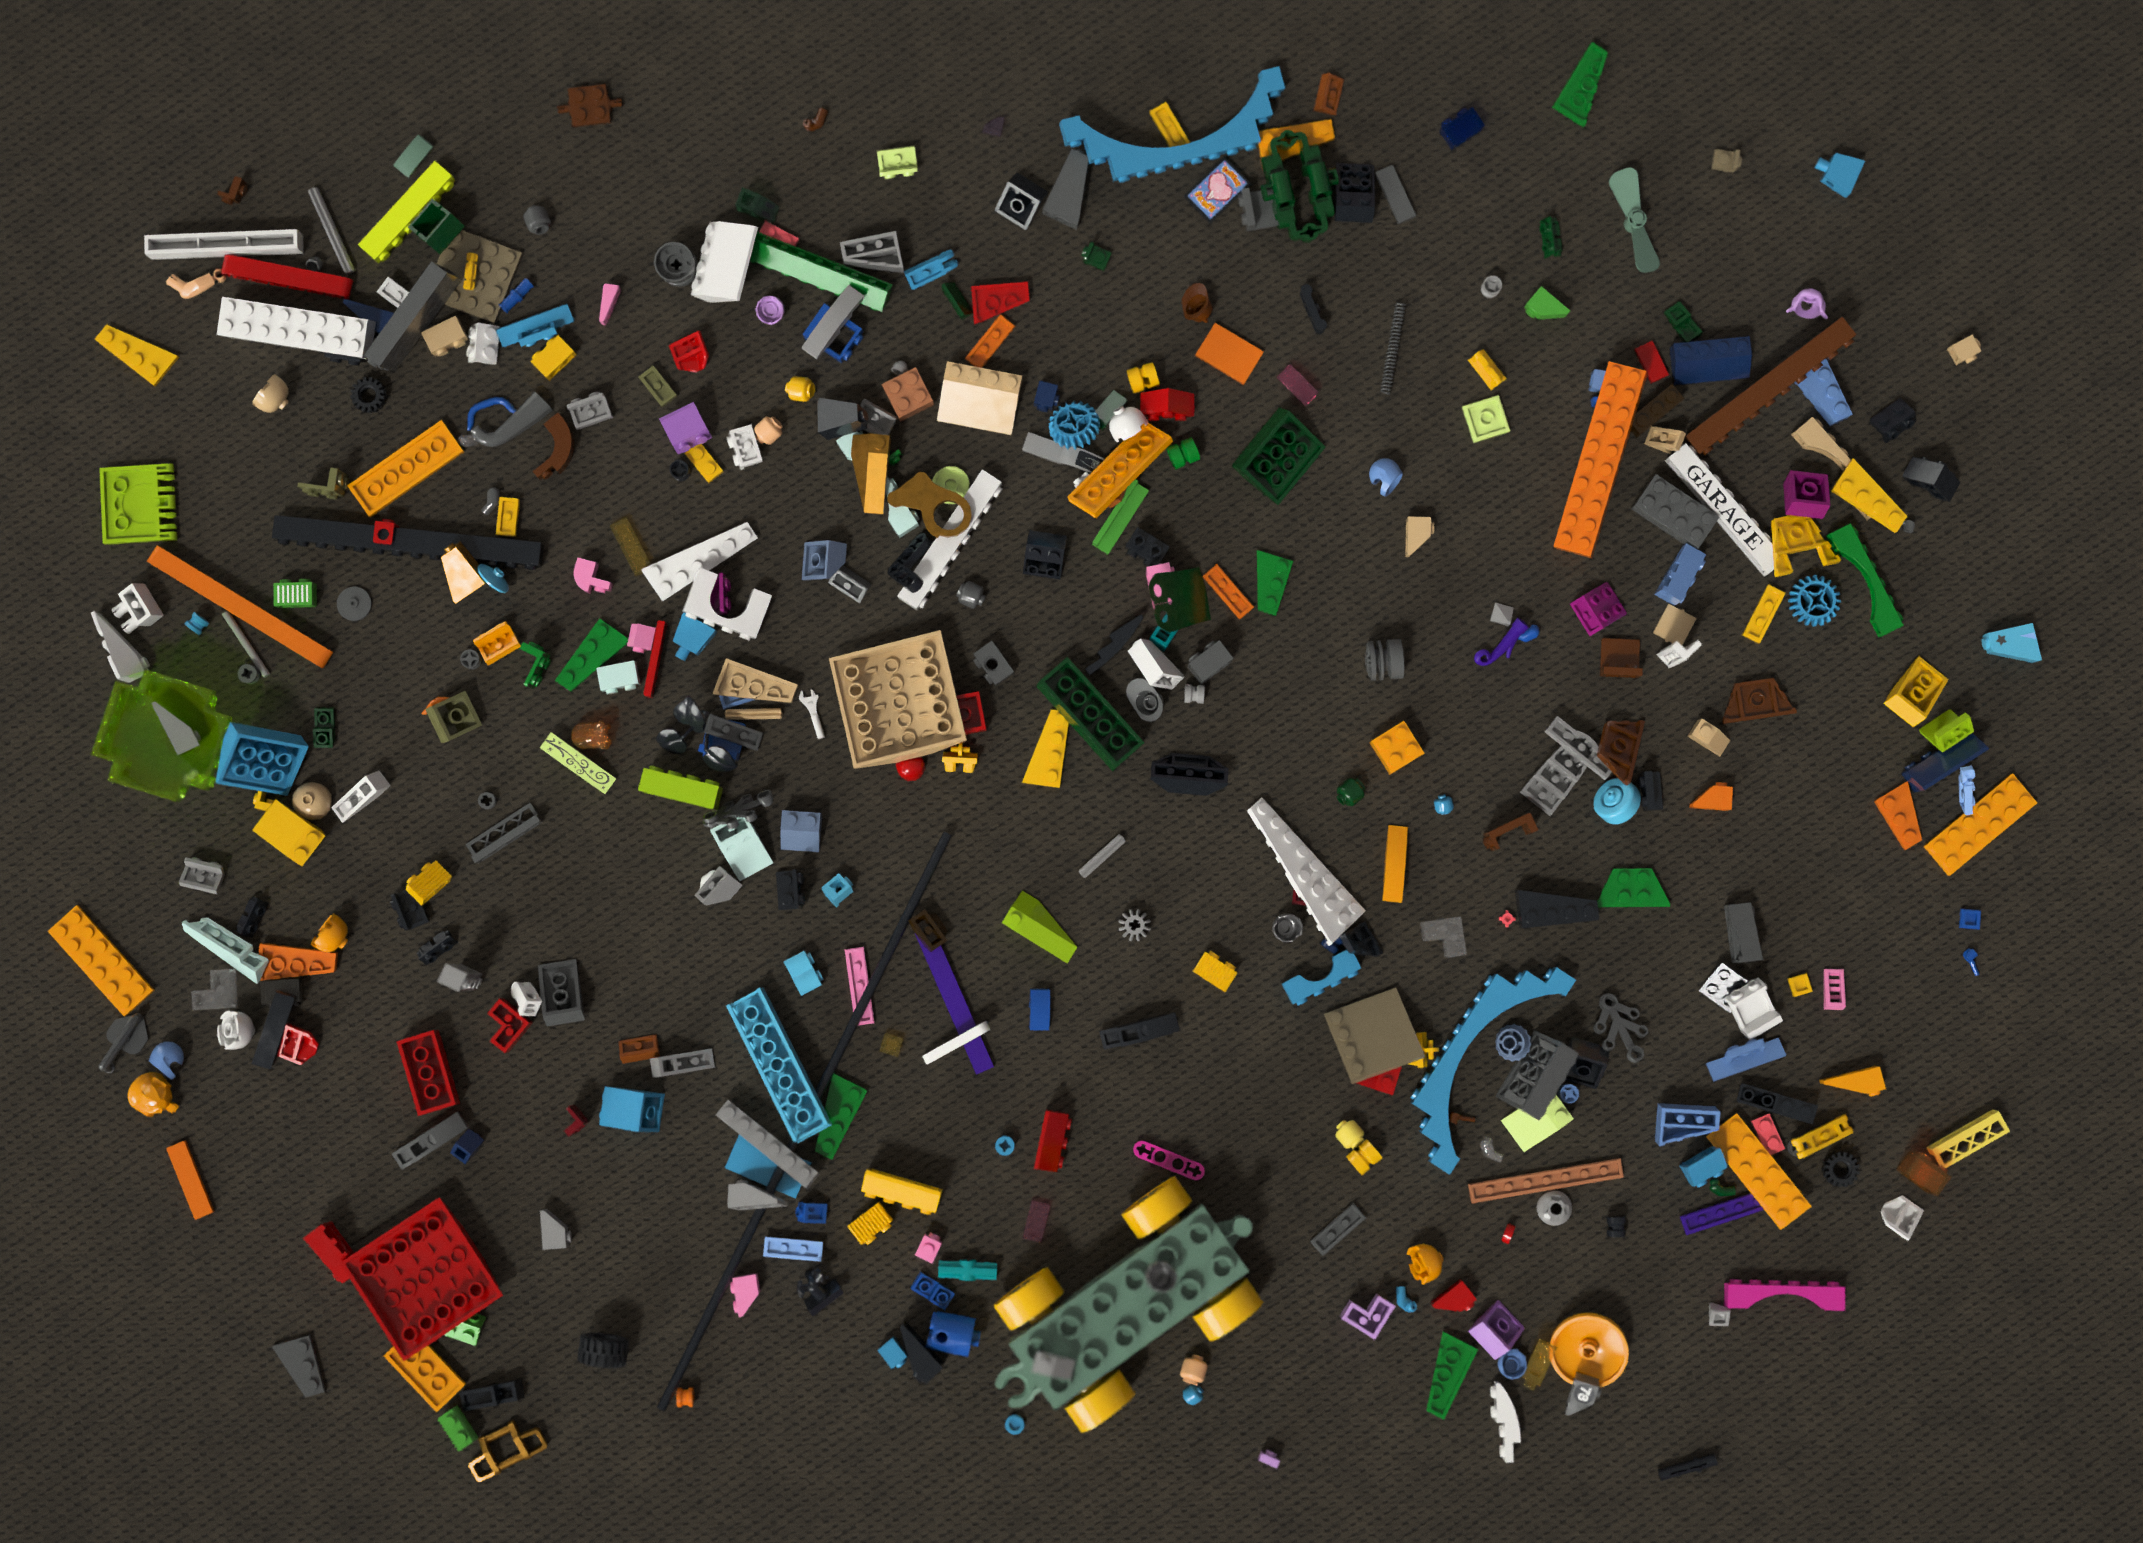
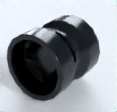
M675 460L670 465V473L677 481H686L690 477L691 470L685 461Z
M1607 1216L1606 1223L1609 1227L1606 1230L1607 1237H1626V1230L1624 1229L1626 1217Z

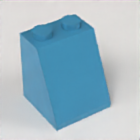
M605 1087L602 1095L603 1102L599 1115V1125L636 1132H659L665 1094L620 1087Z

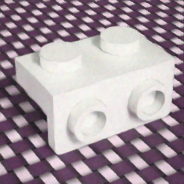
M476 323L469 328L470 346L467 348L469 363L480 362L492 365L497 363L499 337L496 329L500 328V326Z

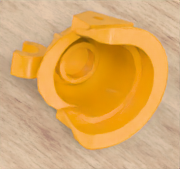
M148 1072L142 1074L133 1081L129 1088L128 1101L130 1105L148 1117H153L156 1113H162L165 1109L173 1113L179 1108L178 1104L171 1101L172 1092L170 1088L172 1085L160 1073Z

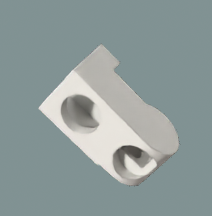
M514 982L511 987V995L519 1005V1015L536 1016L542 1003L537 991L530 982Z

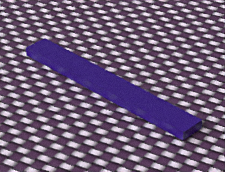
M916 935L958 1034L961 1035L976 1027L942 946L930 952ZM981 1035L964 1044L976 1075L994 1067Z

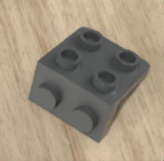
M1249 188L1241 189V193L1238 195L1239 207L1243 208L1241 219L1242 224L1246 225V231L1277 227L1279 224L1278 220H1275L1272 208L1273 200L1264 202L1261 190L1250 192ZM1272 189L1267 190L1268 195L1273 194Z

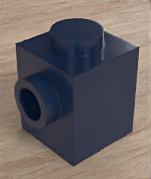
M1039 381L1034 400V406L1037 407V410L1048 412V410H1053V406L1058 405L1060 395H1057L1058 385Z
M468 1129L457 1140L450 1153L466 1164L478 1152L484 1140L477 1133Z

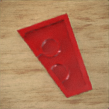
M1028 282L971 286L974 325L1029 302Z

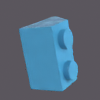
M1714 1146L1707 1148L1679 1165L1689 1184L1694 1187L1705 1185L1708 1182L1707 1179L1712 1176L1716 1178L1722 1175L1724 1169L1728 1167L1721 1149Z

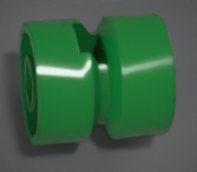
M1192 437L1181 441L1180 445L1176 443L1166 448L1175 470L1184 467L1186 462L1191 464L1200 460L1199 452Z

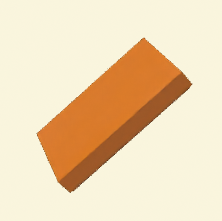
M1214 323L1195 356L1244 385L1264 352L1217 323Z

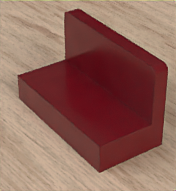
M575 1104L566 1108L576 1120L564 1130L569 1137L578 1133L589 1123V1120Z

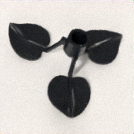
M688 695L675 706L674 715L679 722L686 725L690 724L691 727L682 736H680L676 729H663L656 737L657 743L670 753H684L687 743L683 739L692 730L697 733L704 732L710 713L700 710L696 702ZM705 733L704 751L706 754L703 756L704 762L716 771L725 772L737 768L738 764L735 763L731 754L723 747L714 745L708 749L709 734Z

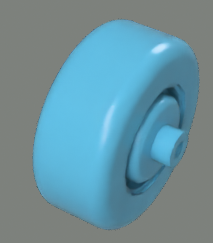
M1618 777L1605 782L1596 792L1593 802L1594 809L1607 823L1621 824L1635 815L1641 803V794L1632 782L1626 786Z

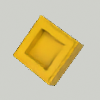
M1807 973L1787 978L1793 997L1813 992Z

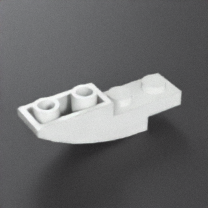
M1494 1381V1386L1490 1387L1491 1398H1494V1406H1491V1417L1497 1423H1502V1425H1499V1436L1503 1437V1445L1499 1446V1453L1505 1462H1513V1443L1521 1442L1518 1418L1507 1392L1498 1381Z

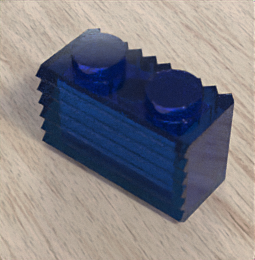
M1473 107L1468 110L1467 108L1460 110L1457 113L1458 117L1453 120L1448 118L1441 124L1442 127L1439 132L1451 150L1484 129L1485 124Z

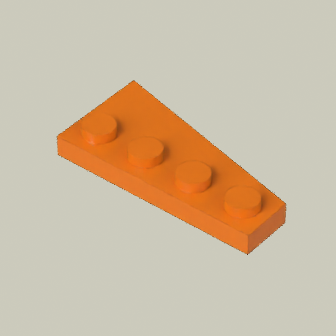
M268 943L259 944L258 955L269 960L260 981L336 972L338 952H322L316 949Z

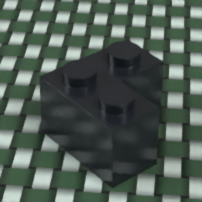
M1912 457L1902 476L1910 485L1926 489L1934 498L1948 502L1951 501L1960 484V481L1955 477L1956 474L1947 468V464L1941 461L1932 462L1926 457Z

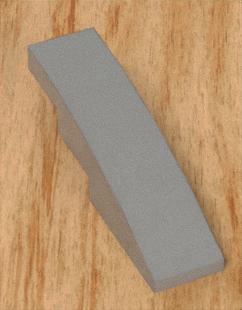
M848 285L803 344L802 349L815 359H818L840 334V329L852 317V312L864 300V295Z

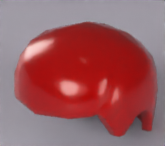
M922 756L897 762L896 769L899 776L907 781H916L922 777L925 771V763Z

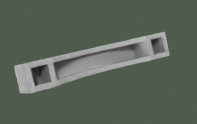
M729 1100L717 1112V1117L807 1190L820 1175Z

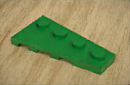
M835 1073L832 1076L825 1111L832 1125L819 1132L815 1148L816 1152L833 1160L868 1091Z

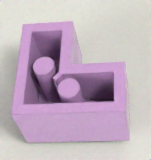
M1376 1293L1367 1309L1349 1300L1340 1317L1375 1340L1395 1305Z

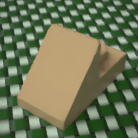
M1651 426L1645 444L1671 454L1672 450H1680L1686 434L1680 430Z

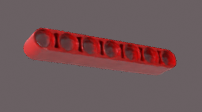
M233 255L224 256L221 274L227 277L232 275L233 278L248 281L252 279L251 281L270 283V285L284 288L289 286L288 288L307 290L310 293L321 295L326 293V296L344 297L347 300L350 298L353 284L352 279Z

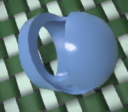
M1388 458L1375 461L1369 470V478L1373 485L1377 484L1380 480L1382 481L1380 494L1385 497L1396 488L1403 476L1398 464Z
M162 1042L153 1049L149 1062L173 1080L175 1075L170 1069V1064L178 1062L182 1065L184 1053L176 1043Z

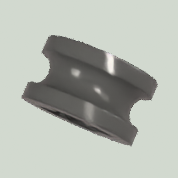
M489 792L480 794L478 798L479 806L484 809L494 808L497 802L495 795ZM486 795L488 798H492L489 806L482 802L483 799L485 800L484 797Z

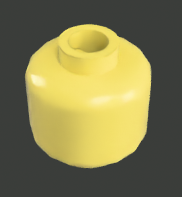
M1343 1120L1336 1127L1338 1129L1336 1138L1345 1148L1355 1149L1364 1141V1131L1354 1120L1348 1122Z

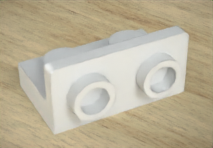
M752 425L729 431L730 436L727 437L729 447L734 448L735 455H732L735 466L739 465L740 470H743L744 467L763 461Z

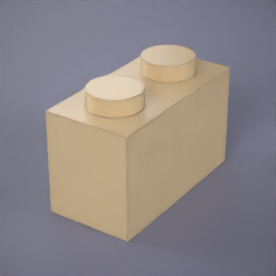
M456 316L421 332L430 352L434 356L438 355V357L447 354L448 350L453 347L460 348L466 344L465 341L469 340L460 320Z

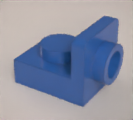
M798 1203L796 1208L797 1221L803 1223H826L827 1204Z

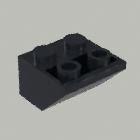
M1029 530L1023 574L1060 580L1067 536Z

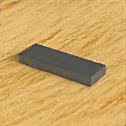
M1391 165L1375 172L1398 225L1415 218L1416 214L1394 166Z
M709 714L704 733L754 751H758L763 732L713 714Z
M1352 1203L1312 1238L1310 1242L1324 1256L1366 1217Z

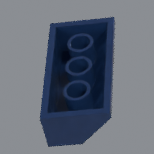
M1750 336L1674 343L1669 348L1673 385L1750 378L1752 358Z
M1971 733L1943 753L1939 749L1934 753H1931V751L1925 753L1920 757L1922 759L1920 762L1915 763L1914 761L1904 767L1906 770L1901 774L1908 781L1913 792L1924 791L1989 748Z

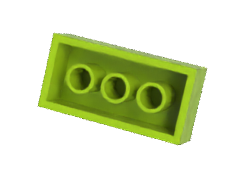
M649 766V769H643L638 791L718 811L723 788L716 781L706 779L704 783L700 782L701 779L699 777L687 775L684 778L682 774L668 770L667 774L663 773V769Z

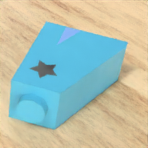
M2033 623L1983 635L1982 647L1987 651V654L2031 663L2042 660Z

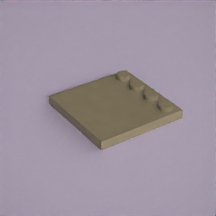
M1397 988L1324 1014L1352 1084L1425 1058Z

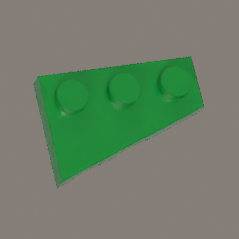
M1256 550L1258 611L1276 616L1293 561Z

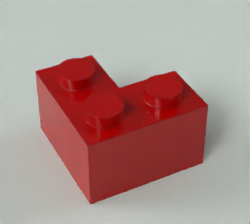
M1171 388L1141 393L1140 411L1145 417H1148V420L1152 421L1159 420V417H1175L1176 421H1186L1187 417L1194 416V394Z
M499 998L487 1013L502 1025L490 1042L504 1053H509L533 1024L528 1017L520 1016L518 1009L504 998Z

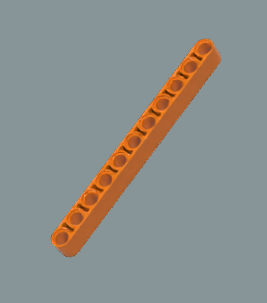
M156 545L149 556L148 563L324 669L334 653L162 547Z

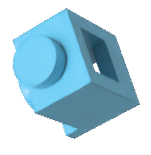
M838 873L821 889L824 895L837 908L839 903L853 892L851 887L853 884L846 876L843 878Z

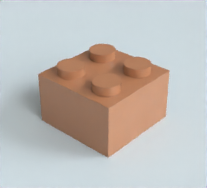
M916 367L882 384L900 422L934 405Z

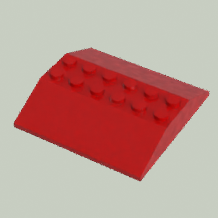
M441 1197L340 1263L403 1362L503 1296L485 1259L465 1228Z

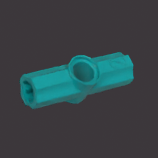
M965 1259L959 1261L939 1260L938 1278H959V1280L976 1281V1279L997 1280V1263L977 1262V1260L967 1261Z

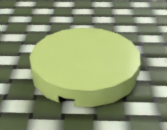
M955 466L944 467L935 473L932 480L936 485L956 492L962 497L965 496L970 487L968 476L962 469ZM943 502L945 504H956L954 502Z

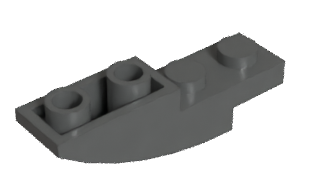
M457 1111L393 1152L392 1156L403 1170L466 1130L468 1125Z

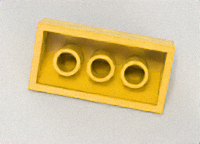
M872 1168L866 1170L861 1192H865L864 1196L875 1199L876 1196L884 1198L883 1201L886 1203L894 1204L896 1201L902 1203L904 1208L913 1210V1207L920 1208L921 1213L931 1215L932 1212L936 1213L943 1189Z

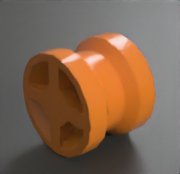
M693 1387L688 1389L677 1388V1407H682L683 1405L694 1407Z

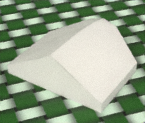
M1903 1195L1886 1202L1881 1209L1885 1225L1907 1241L1910 1240L1924 1210Z

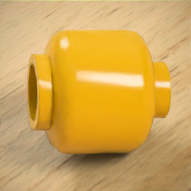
M793 376L786 383L785 391L791 400L807 402L815 394V384L812 383L810 378Z

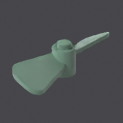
M1625 168L1615 172L1610 177L1609 186L1626 216L1624 228L1629 233H1632L1636 267L1644 273L1652 272L1658 269L1660 261L1644 228L1647 217L1641 210L1638 173L1633 168Z

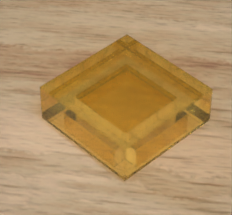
M885 1033L879 1051L898 1057L904 1038Z

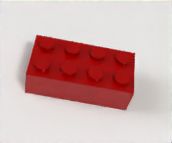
M439 1029L396 1041L418 1116L460 1104Z

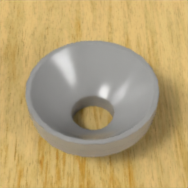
M1547 1191L1541 1195L1537 1202L1538 1216L1548 1225H1561L1570 1218L1572 1213L1571 1201L1561 1191ZM1554 1203H1559L1562 1208L1561 1212L1557 1215L1552 1214L1550 1209Z

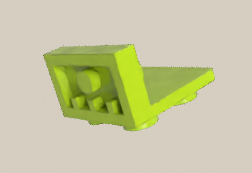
M1947 710L1920 728L1919 732L1943 753L1973 733L1974 729L1971 717L1967 713L1957 716L1952 710Z

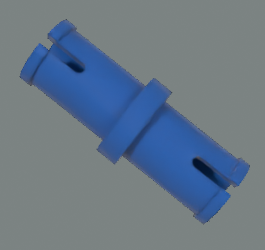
M524 278L514 290L511 289L509 291L510 294L499 306L504 312L508 313L518 301L521 302L523 300L522 297L534 286Z

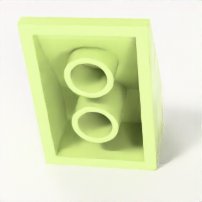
M1556 1095L1540 1121L1516 1109L1503 1118L1501 1122L1523 1152L1561 1129L1574 1118Z

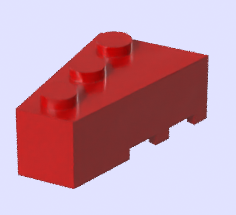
M332 1221L321 1224L303 1239L332 1271L333 1277L343 1284L350 1280L340 1263L353 1255L354 1251Z

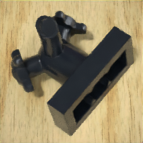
M819 1268L816 1271L811 1272L807 1270L805 1272L807 1284L802 1285V1280L797 1283V1292L800 1298L805 1295V1292L809 1291L811 1293V1296L804 1303L812 1316L844 1294L839 1282L835 1278L825 1286L821 1283V1281H824V1278L828 1279L829 1275Z

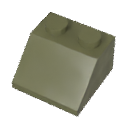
M466 691L425 709L441 743L448 742L482 726Z

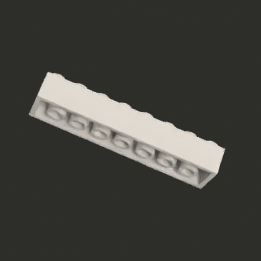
M222 297L217 335L368 359L364 354L373 343L376 322L368 319Z

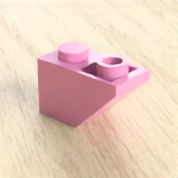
M758 1273L735 1276L732 1278L733 1282H730L731 1293H735L736 1301H733L734 1312H738V1317H742L760 1293Z

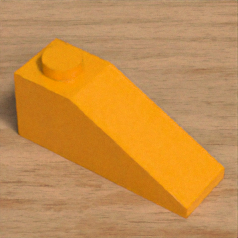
M1873 1066L1819 1080L1820 1084L1869 1094V1096L1879 1095L1881 1090L1886 1089L1880 1066Z

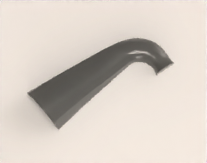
M533 391L496 431L488 433L481 428V425H477L471 430V433L480 444L496 447L523 433L553 410Z

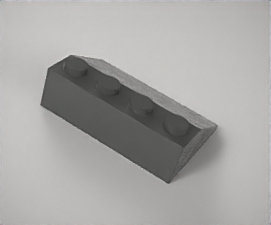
M1534 1030L1530 1036L1532 1044L1529 1047L1530 1052L1526 1054L1525 1058L1515 1062L1495 1097L1540 1121L1546 1114L1550 1102L1555 1098L1560 1085L1565 1081L1570 1068L1575 1064L1579 1053L1565 1044Z

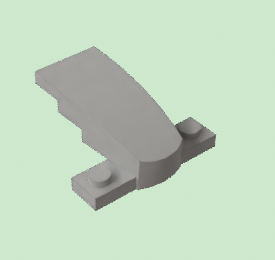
M1558 716L1548 726L1545 733L1561 746L1544 762L1520 791L1521 794L1549 816L1553 814L1562 800L1566 798L1587 767L1604 780L1612 772L1597 757L1599 747L1596 742L1587 734L1573 729Z

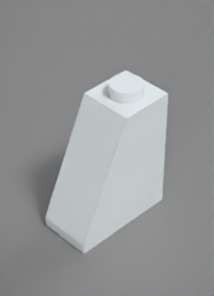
M1139 639L1128 650L1150 686L1173 689L1184 678V675L1152 641Z

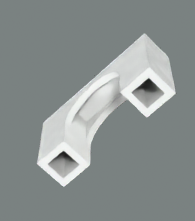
M698 568L682 610L686 613L685 616L694 620L697 617L704 620V624L712 627L715 624L722 627V631L730 634L733 631L740 634V638L748 641L751 638L756 639L772 595L752 589L744 611L736 618H723L715 613L710 603L711 592L718 574Z

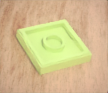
M1499 395L1462 406L1473 443L1510 432Z

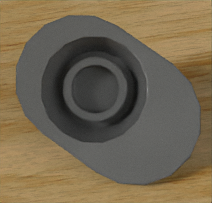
M1143 678L1132 680L1126 689L1130 703L1141 719L1151 722L1157 720L1163 712L1164 700L1162 695L1153 686H1150L1147 680Z

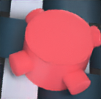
M1506 910L1505 914L1499 917V921H1502L1505 927H1509V924L1516 921V917H1513L1509 910Z

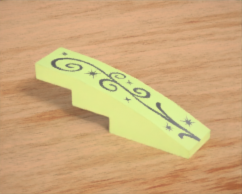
M550 732L540 746L542 750L604 794H606L616 780L614 776L552 732Z

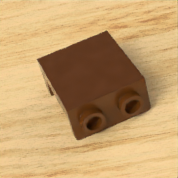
M1531 813L1524 814L1484 833L1485 838L1482 840L1487 849L1490 848L1491 851L1500 849L1496 837L1519 826H1522L1526 835L1537 831L1538 828Z

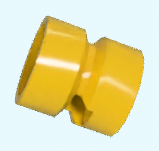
M1153 362L1142 365L1141 369L1134 367L1127 370L1133 393L1144 391L1145 387L1151 389L1159 386Z
M1365 1139L1359 1145V1150L1351 1151L1346 1158L1361 1175H1364L1370 1169V1164L1375 1165L1382 1159V1156Z

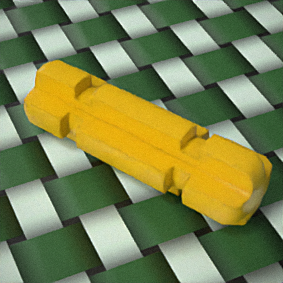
M471 252L466 255L468 263L465 264L464 279L466 281L463 282V288L466 290L475 289V282L473 280H476L477 264L475 262H478V254Z

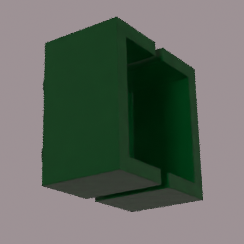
M432 199L408 228L437 253L441 254L451 241L459 235L464 225L448 210Z

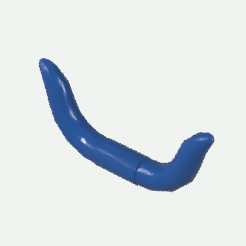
M493 397L476 403L468 412L467 431L472 429L474 416L481 409L495 404L504 405L511 413H514L516 409L503 397Z

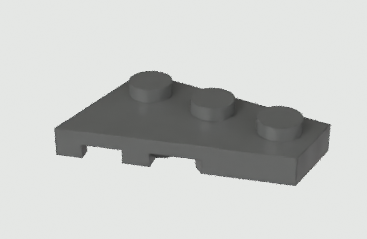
M311 1335L271 1346L305 1398L326 1391Z

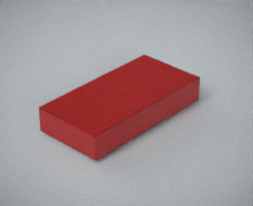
M1653 341L1634 350L1643 369L1647 371L1650 384L1669 375Z

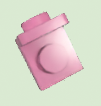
M931 1232L929 1235L925 1234L915 1255L933 1263L942 1244V1241H940L941 1237Z

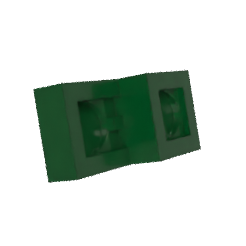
M1680 301L1664 312L1666 318L1684 343L1693 342L1702 335L1703 332L1691 319V314Z

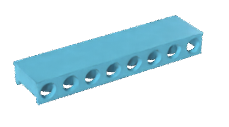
M758 988L734 1003L726 1005L793 1142L800 1143L830 1127L832 1123L765 989Z

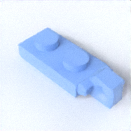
M1972 765L1960 767L1959 803L1965 815L1973 814V806H1975L1972 792L1975 791L1973 779L1976 776Z

